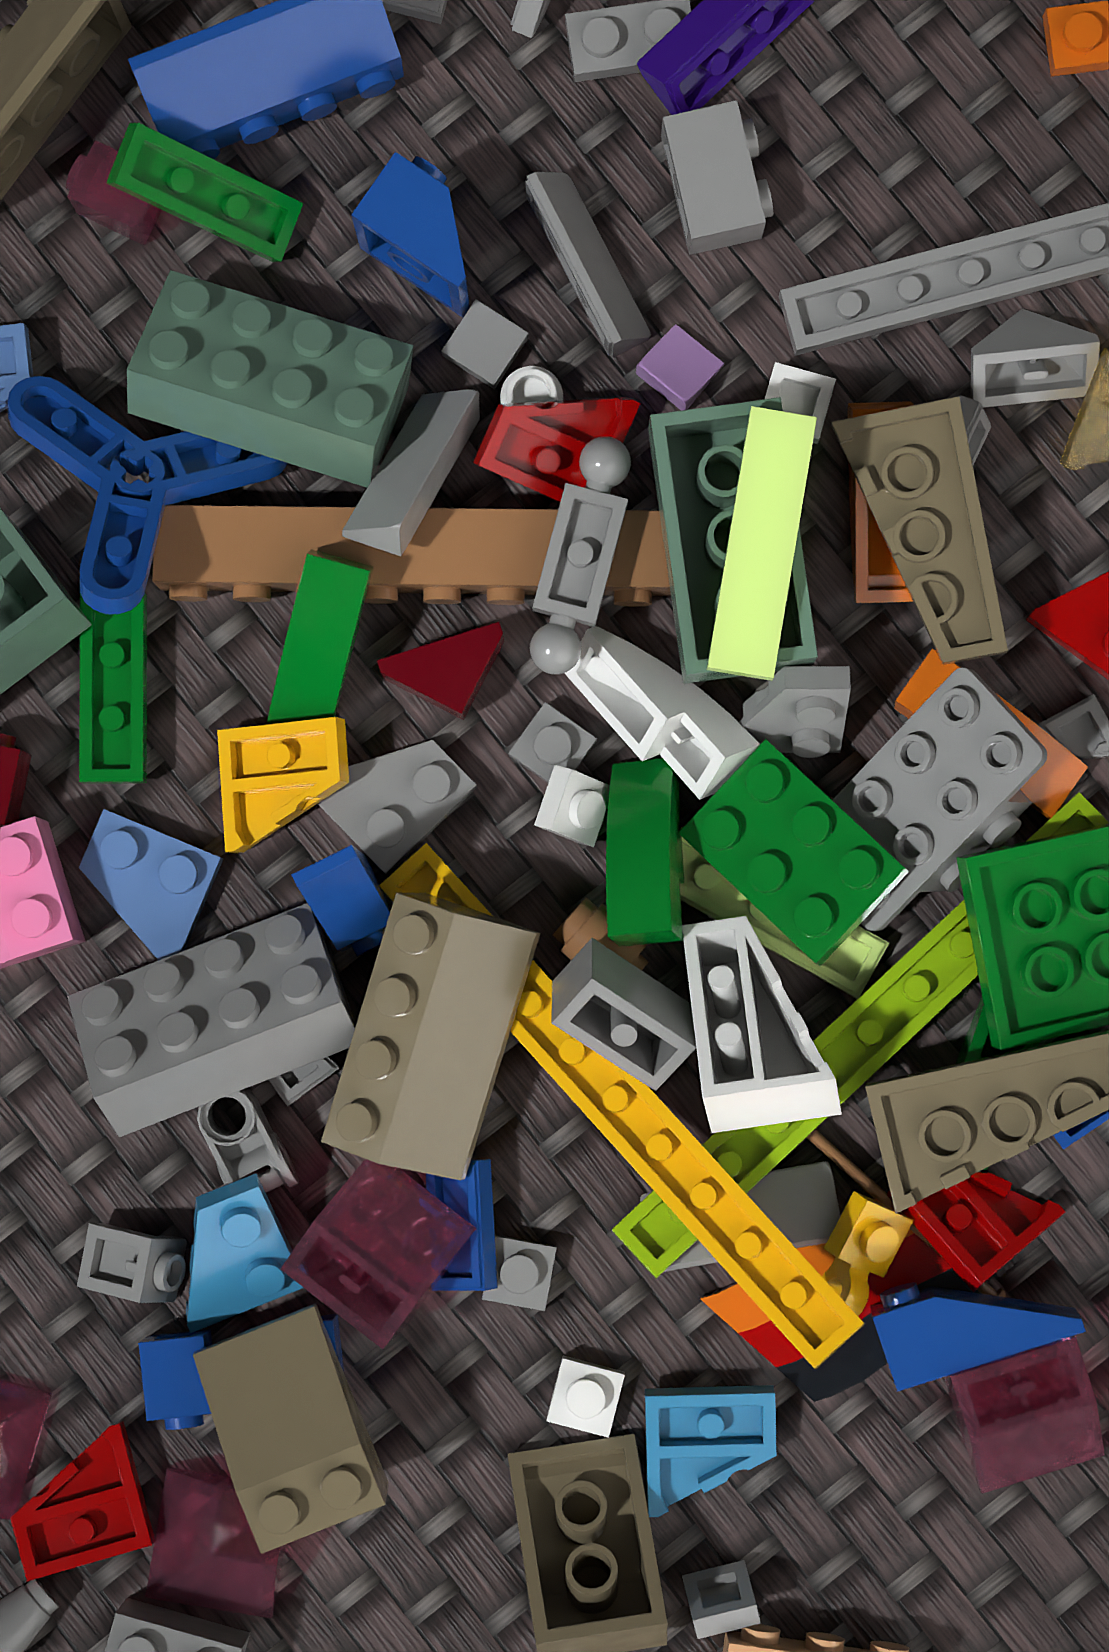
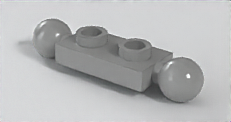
M597 437L585 445L580 455L579 466L583 477L587 480L586 486L584 488L565 483L532 607L535 612L551 616L549 624L540 627L534 633L530 642V655L534 664L540 670L549 674L565 673L577 664L581 655V642L574 631L576 622L595 627L628 505V499L610 494L611 488L620 484L627 477L631 466V458L626 446L613 437Z

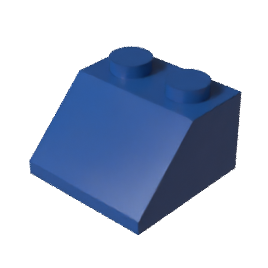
M395 152L351 214L360 249L463 318L470 305L449 187L444 185L447 178L427 160L415 156L413 161L410 162Z

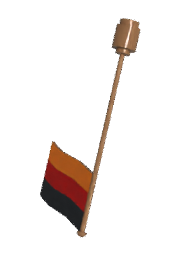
M587 897L552 934L564 945L560 951L570 960L576 956L591 938H594L641 971L649 962L640 954L647 944L619 947L608 937L607 907L603 903L597 907ZM815 1129L806 1137L872 1196L873 1200L894 1208L893 1201L888 1197L887 1193L820 1132ZM912 1224L884 1278L871 1272L868 1275L869 1297L865 1308L858 1316L865 1324L817 1369L812 1367L737 1282L718 1292L699 1298L810 1399L816 1402L832 1397L863 1382L888 1363L870 1308L871 1305L882 1302L880 1293L892 1287L916 1282L919 1290L934 1286L967 1292L973 1291ZM826 1243L796 1248L821 1276L830 1268L836 1258L824 1249ZM986 1282L973 1292L1006 1297L1003 1288L995 1291Z

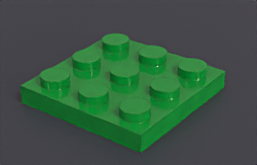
M1109 824L956 857L992 1048L1004 1050L1109 1025Z

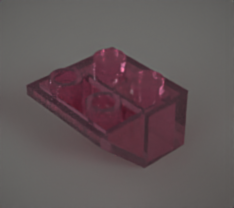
M365 1159L313 1221L280 1270L381 1349H384L408 1325L477 1228L399 1168L377 1164Z
M1075 1336L944 1377L981 1494L1105 1455L1096 1398Z

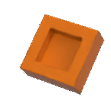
M1108 0L1046 8L1042 18L1051 77L1109 70Z

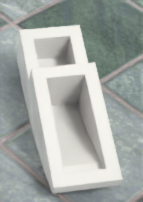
M595 626L586 630L580 641V658L571 670L565 672L566 676L641 761L660 755L699 800L715 794L757 749L760 743L730 713L693 683L683 684L682 675L667 664L600 627Z

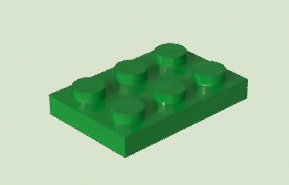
M767 739L757 747L678 833L818 966H821L909 872Z

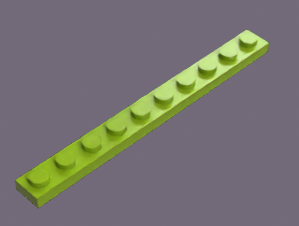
M1078 792L1027 841L1109 824V822ZM964 900L813 1040L823 1061L827 1062L836 1078L840 1105L978 977ZM829 1116L716 1132L702 1146L747 1194ZM654 1190L612 1229V1232L655 1279L698 1240Z

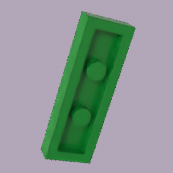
M138 122L129 123L106 182L123 192L271 262L282 261L303 206L302 202Z
M80 594V609L92 625L80 634L79 782L83 784L147 783V594H144L141 602L136 607L121 614H104L93 610L84 602Z

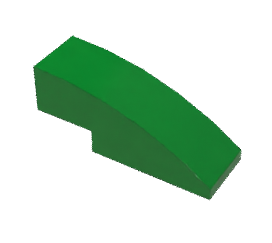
M312 549L307 553L281 656L267 724L335 717L374 566Z
M663 758L612 765L607 815L606 905L608 937L619 947L683 941L680 884L684 883L682 836L678 834L681 830L678 775Z

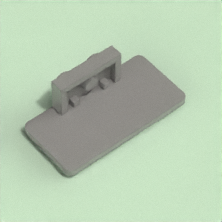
M958 668L953 671L833 799L845 813L909 871L861 922L867 930L879 931L884 929L919 892H953L960 888L961 880L956 857L986 851L990 846L995 848L1006 842L1021 826V821L1018 817L1032 804L1020 788L1044 765L1047 760V751L1040 741L972 669Z

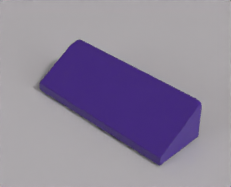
M702 0L639 59L637 66L644 79L671 115L700 109L804 12L814 0Z

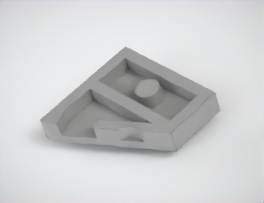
M784 666L774 675L772 681L768 680L769 685L765 689L755 692L743 703V718L739 723L760 744L767 739L781 753H794L805 758L820 757L827 753H840L851 691L850 666Z
M433 740L348 766L349 783L319 802L318 805L387 875L477 788V785Z

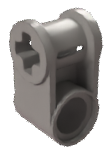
M245 1088L225 1096L236 1099L245 1109V1124L237 1131H225L215 1123L212 1113L213 1106L217 1100L199 1106L197 1115L198 1125L216 1160L217 1169L224 1185L243 1179L246 1175L266 1165H269L270 1168L258 1174L266 1193L283 1184L290 1188L299 1184L298 1175L284 1145L277 1134L273 1132L258 1099L251 1090Z

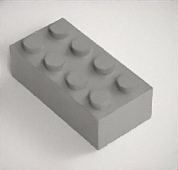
M308 903L67 996L93 1098L118 1137L348 1049L356 1027L330 945Z

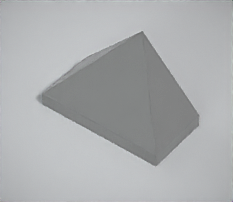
M1022 308L971 348L970 399L981 402L984 408L1096 396L1098 393L1100 351L1098 335Z

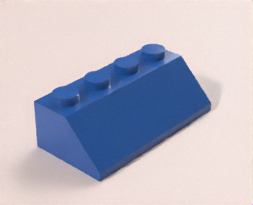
M278 0L128 59L157 132L212 159H215L220 154V148L241 140L245 144L264 141L278 132L279 125L301 117L303 121L323 118L337 108L336 103L360 94L361 98H373L384 94L395 86V80L404 77L401 55L382 0Z

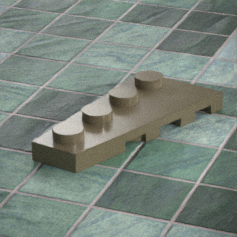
M960 397L831 422L835 435L942 664L946 665L1007 653V642Z
M1109 1030L867 1083L865 1088L895 1213L897 1214L917 1204L918 1201L944 1188L948 1189L1003 1159L1007 1160L1060 1131L1064 1132L1109 1110Z

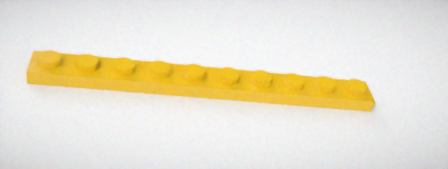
M427 843L379 885L392 901H394L396 893H427L493 916ZM532 960L510 1032L812 1367L817 1369L865 1323L649 1086L640 1082L551 1023L552 980Z

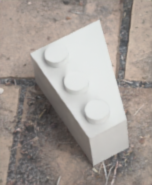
M741 916L682 925L702 1098L711 1133L841 1115L836 1078L827 1062L823 1061L803 1018L799 1012H796L786 994L777 971L747 917Z

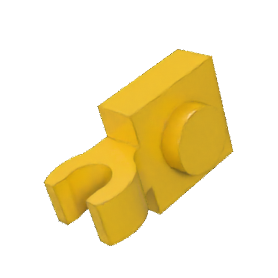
M853 1191L824 1246V1249L836 1258L822 1277L855 1314L859 1316L865 1308L869 1297V1273L871 1272L884 1278L913 1220L901 1212L896 1214L894 1208Z

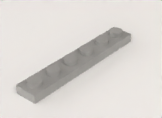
M1109 203L782 289L778 297L794 354L796 356L1109 273Z

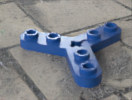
M34 376L25 378L16 383L9 392L8 419L11 428L23 439L98 492L80 564V594L87 605L93 610L104 614H121L132 610L141 602L145 594L166 505L266 481L278 476L287 466L286 462L186 431L143 441L66 385L51 377ZM128 472L133 476H139L143 472L148 473V483L137 479L129 484L126 482V473Z

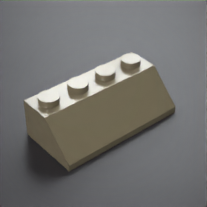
M27 0L28 7L15 25L7 24L0 30V201L131 29L132 25L121 0Z
M396 893L321 1142L377 1164L464 1180L541 933L427 893Z

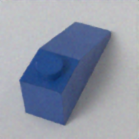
M350 845L291 874L301 894L338 951L343 952L352 947L358 957L380 947L391 906L383 890L380 888V884L366 856L353 845Z
M916 1282L898 1285L879 1294L882 1302L870 1306L872 1318L897 1392L1086 1332L1080 1315L1073 1307L934 1286L919 1290Z

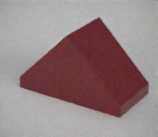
M495 622L379 659L377 663L384 680L464 720L504 644L503 631L500 622Z

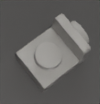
M89 1223L77 1287L138 1303L174 1302L177 1297L178 1288L185 1276L186 1263L184 1256L187 1241L175 1236H153L105 1223Z

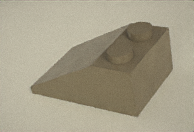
M316 1303L194 1351L195 1364L235 1492L261 1554L386 1504L389 1482Z
M635 1434L508 1453L536 1652H627L667 1645L668 1622Z

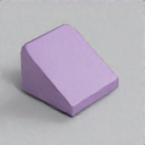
M675 324L637 364L636 374L682 411L687 410L724 366V363Z

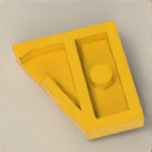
M329 717L217 730L225 852L242 853L247 851L349 783L345 719Z

